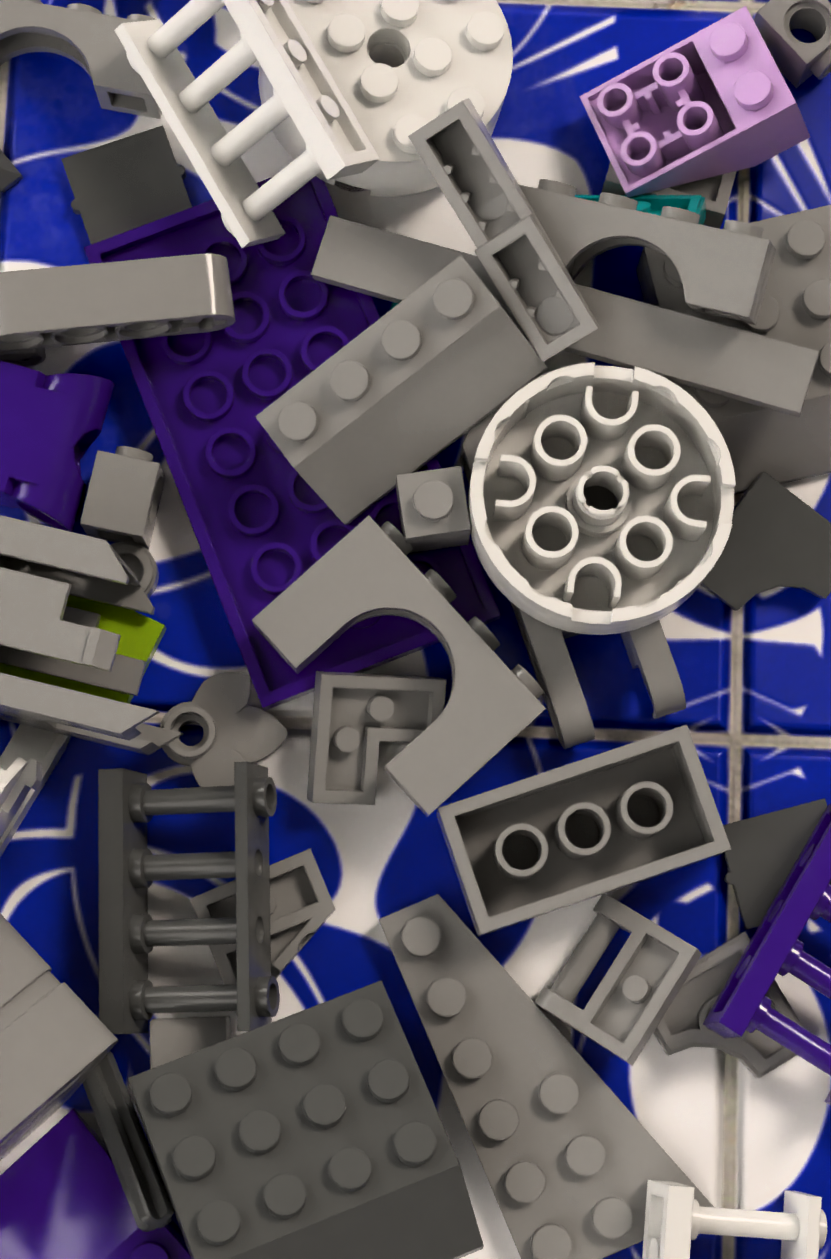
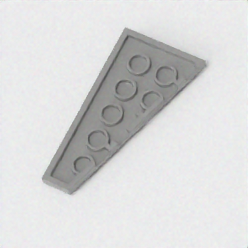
M439 894L379 919L521 1259H603L643 1241L648 1180L673 1181L695 1187L694 1199L698 1201L699 1206L714 1207Z

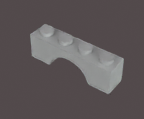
M0 0V66L6 61L25 53L51 52L73 60L87 72L93 81L101 109L161 119L162 111L141 75L130 65L127 59V51L114 31L122 23L156 20L155 18L142 14H131L127 16V19L104 15L98 9L81 3H71L65 8L43 4L40 0Z
M540 179L538 188L519 185L573 281L591 260L608 250L623 246L646 247L658 251L672 260L682 280L685 303L693 311L748 324H757L776 252L769 239L761 238L763 228L735 220H725L723 229L698 224L699 214L671 206H663L661 215L637 211L638 201L613 193L602 192L599 202L575 197L577 188L548 179Z

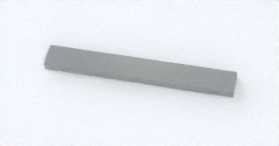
M330 215L311 272L314 280L399 304L462 254L524 337L529 341L477 256ZM576 284L596 319L599 328L563 351L634 370L636 366L652 371L676 383L800 418L819 357V351Z

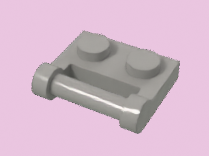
M603 894L593 908L597 916L551 989L544 986L534 1003L556 1019L572 1027L633 1066L702 954L696 947L609 895ZM619 928L630 933L629 938L585 1008L582 1010L574 1005L573 1001Z

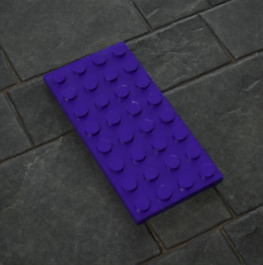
M316 176L272 210L285 231L284 235L274 241L241 248L237 239L224 226L221 212L212 199L84 247L90 264L210 253L219 254L227 258L236 320L233 325L211 332L121 340L120 343L263 711L314 692L316 671L363 673L440 643L430 630L416 621L393 615L375 616L350 627L297 674L259 633L252 622L256 615L368 515L379 527L386 521H389L402 534L396 488L350 524L344 525L292 467L255 417L380 319L371 296L316 281L311 275L330 215L339 217L325 181ZM268 178V179H266V180L260 181V182H258V183H256V184H257L258 187L260 188L262 185H264V184H265L267 181H269L271 178ZM437 456L416 472L441 469ZM470 537L468 545L414 552L407 555L423 575L431 568L443 578L457 596L450 604L466 622L474 616L485 625L500 619V611Z

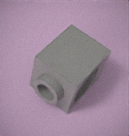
M770 0L756 12L754 22L780 72L795 88H798L813 74L818 80H821L831 72V3L828 0ZM791 30H807L815 37L816 42H801L792 35Z
M117 446L115 454L97 450L80 525L87 536L112 542L131 541L149 549L166 478L160 463L152 462L153 455L151 453L127 446Z

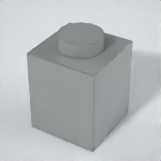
M461 466L396 475V495L402 535L405 537V542L410 543L413 548L410 553L468 545L471 526Z

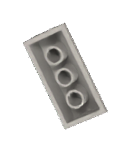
M461 254L255 417L292 467L344 525H348L396 488V475L418 471L503 405L518 390L535 380L549 368L542 362L537 352Z

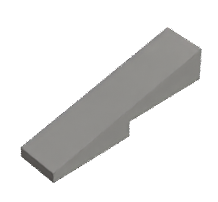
M468 98L461 101L408 136L477 247L474 251L542 362L597 330L599 325L471 100Z

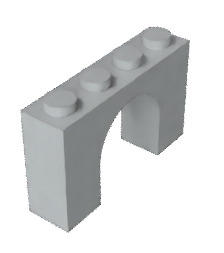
M368 515L256 615L252 622L259 633L297 674L350 627L375 616L393 615L411 619L426 627L438 638L451 664L452 689L449 701L439 717L384 766L386 773L428 817L546 709L538 700L544 691L520 664H517L510 670L496 655L494 650L500 646V643L482 621L474 616L466 622L450 603L457 596L437 572L430 568L423 575L410 561L407 555L413 548L410 543L405 542V537L389 521H386L379 527Z

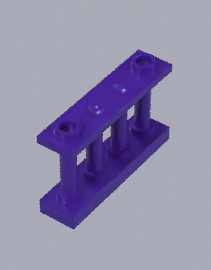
M831 804L827 806L703 1025L723 1038L742 1037L745 1030L753 1033L757 1029L829 1076H831V1045L770 1007L772 1000L765 995L777 974L785 976L789 972L831 999V968L802 950L804 943L798 940L809 918L817 920L819 917H822L831 923V884H829L831 881ZM831 1090L824 1101L831 1105Z

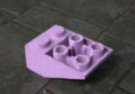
M746 6L579 96L628 198L755 167L811 137L798 105Z

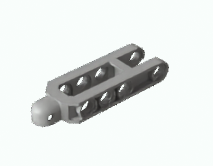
M503 405L470 429L462 444L463 453L460 460L469 486L474 458L480 440L494 415ZM591 486L584 489L586 504L589 507L592 506L598 510H609L617 507L618 503L615 495L607 488ZM510 602L537 682L544 691L542 696L562 748L567 749L594 740L595 732L589 709L564 639L579 635V633L551 627L534 619ZM660 620L636 630L620 633L632 668L639 667L653 704V718L656 719L686 709L683 686Z

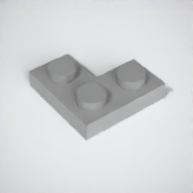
M316 671L307 799L312 803L375 805L380 741L412 742L432 724L444 710L446 680L440 677Z

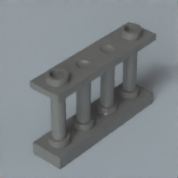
M247 761L234 762V785L153 790L147 784V774L124 768L98 769L99 1019L113 1034L148 1033V1020L152 1018L154 1013L237 1011V1031H251L272 1023V1017L276 1016L280 1002L278 982L274 976H271L269 817H272L276 811L277 793L273 779L268 777V767ZM235 812V851L153 855L151 850L147 848V822H150L154 815ZM236 877V917L153 920L151 915L148 914V888L152 885L153 881ZM236 944L237 984L153 986L152 982L148 980V953L153 950V947Z

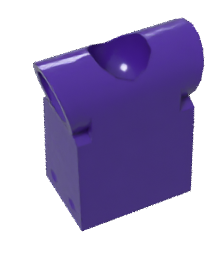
M0 360V505L19 508L53 528L73 532L86 487L81 477L80 459L101 433L114 388V383L111 380L100 376L75 373L46 376L38 370Z

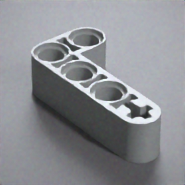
M192 254L0 272V360L26 368L42 363L46 358L45 348L204 333L227 328L236 321L228 261L226 257L219 254Z

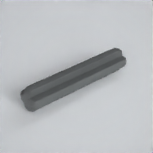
M109 1051L83 1082V1086L137 1227L144 1232H149L168 1225L172 1221L174 1208L114 1055Z

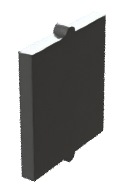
M163 125L61 159L75 197L71 202L72 210L75 214H81L91 244L192 207L183 180L186 178L185 168L182 165H177Z
M825 798L723 825L731 846V850L723 853L728 868L724 881L726 884L733 886L745 930L760 925L827 808Z

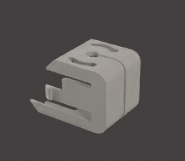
M0 515V663L113 690L114 692L138 696L147 662L116 654L121 636L98 628L101 618L100 614L66 606L69 595L154 615L155 608L135 574L107 540ZM0 672V719L145 755L152 754L183 735L181 732L143 723L160 713L157 710Z
M1 913L0 1161L51 1117L74 1094L118 1042L114 1034L65 982H59L51 973L52 968Z

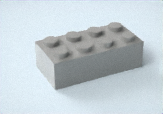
M687 725L439 807L436 814L477 937L731 850Z

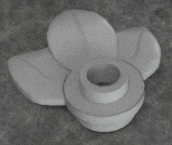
M225 672L211 676L203 681L192 701L183 702L172 707L160 723L161 728L181 732L182 728L190 723L198 724L203 728V738L194 746L183 744L180 737L162 747L164 752L173 761L191 767L200 787L234 785V762H259L273 754L287 739L288 732L286 728L272 714L260 708L247 705L251 694V677L249 674Z

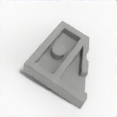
M311 848L270 865L271 976H274L276 979L336 910ZM236 880L190 898L197 918L236 917ZM236 944L209 945L223 983L237 984Z

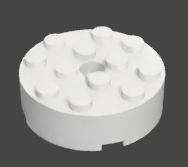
M287 0L380 158L363 173L327 180L323 171L316 175L319 179L333 186L335 181H339L350 186L371 190L370 196L380 197L412 195L438 187V184L408 136L468 98L492 136L508 90L513 68L511 35L504 14L496 0ZM259 65V95L261 104H263L274 94L272 84ZM290 116L272 130L276 139L293 159H296L306 151V142Z
M595 362L566 366L546 373L518 390L504 403L487 426L474 458L468 492V514L472 542L483 568L495 586L510 602L534 619L564 631L588 635L619 634L636 630L656 622L682 605L700 586L722 554L733 525L734 487L736 486L733 463L725 440L707 411L690 394L667 378L636 366L634 370L616 366H595ZM591 486L607 488L617 498V507L609 510H598L592 506L589 507L586 504L584 489Z

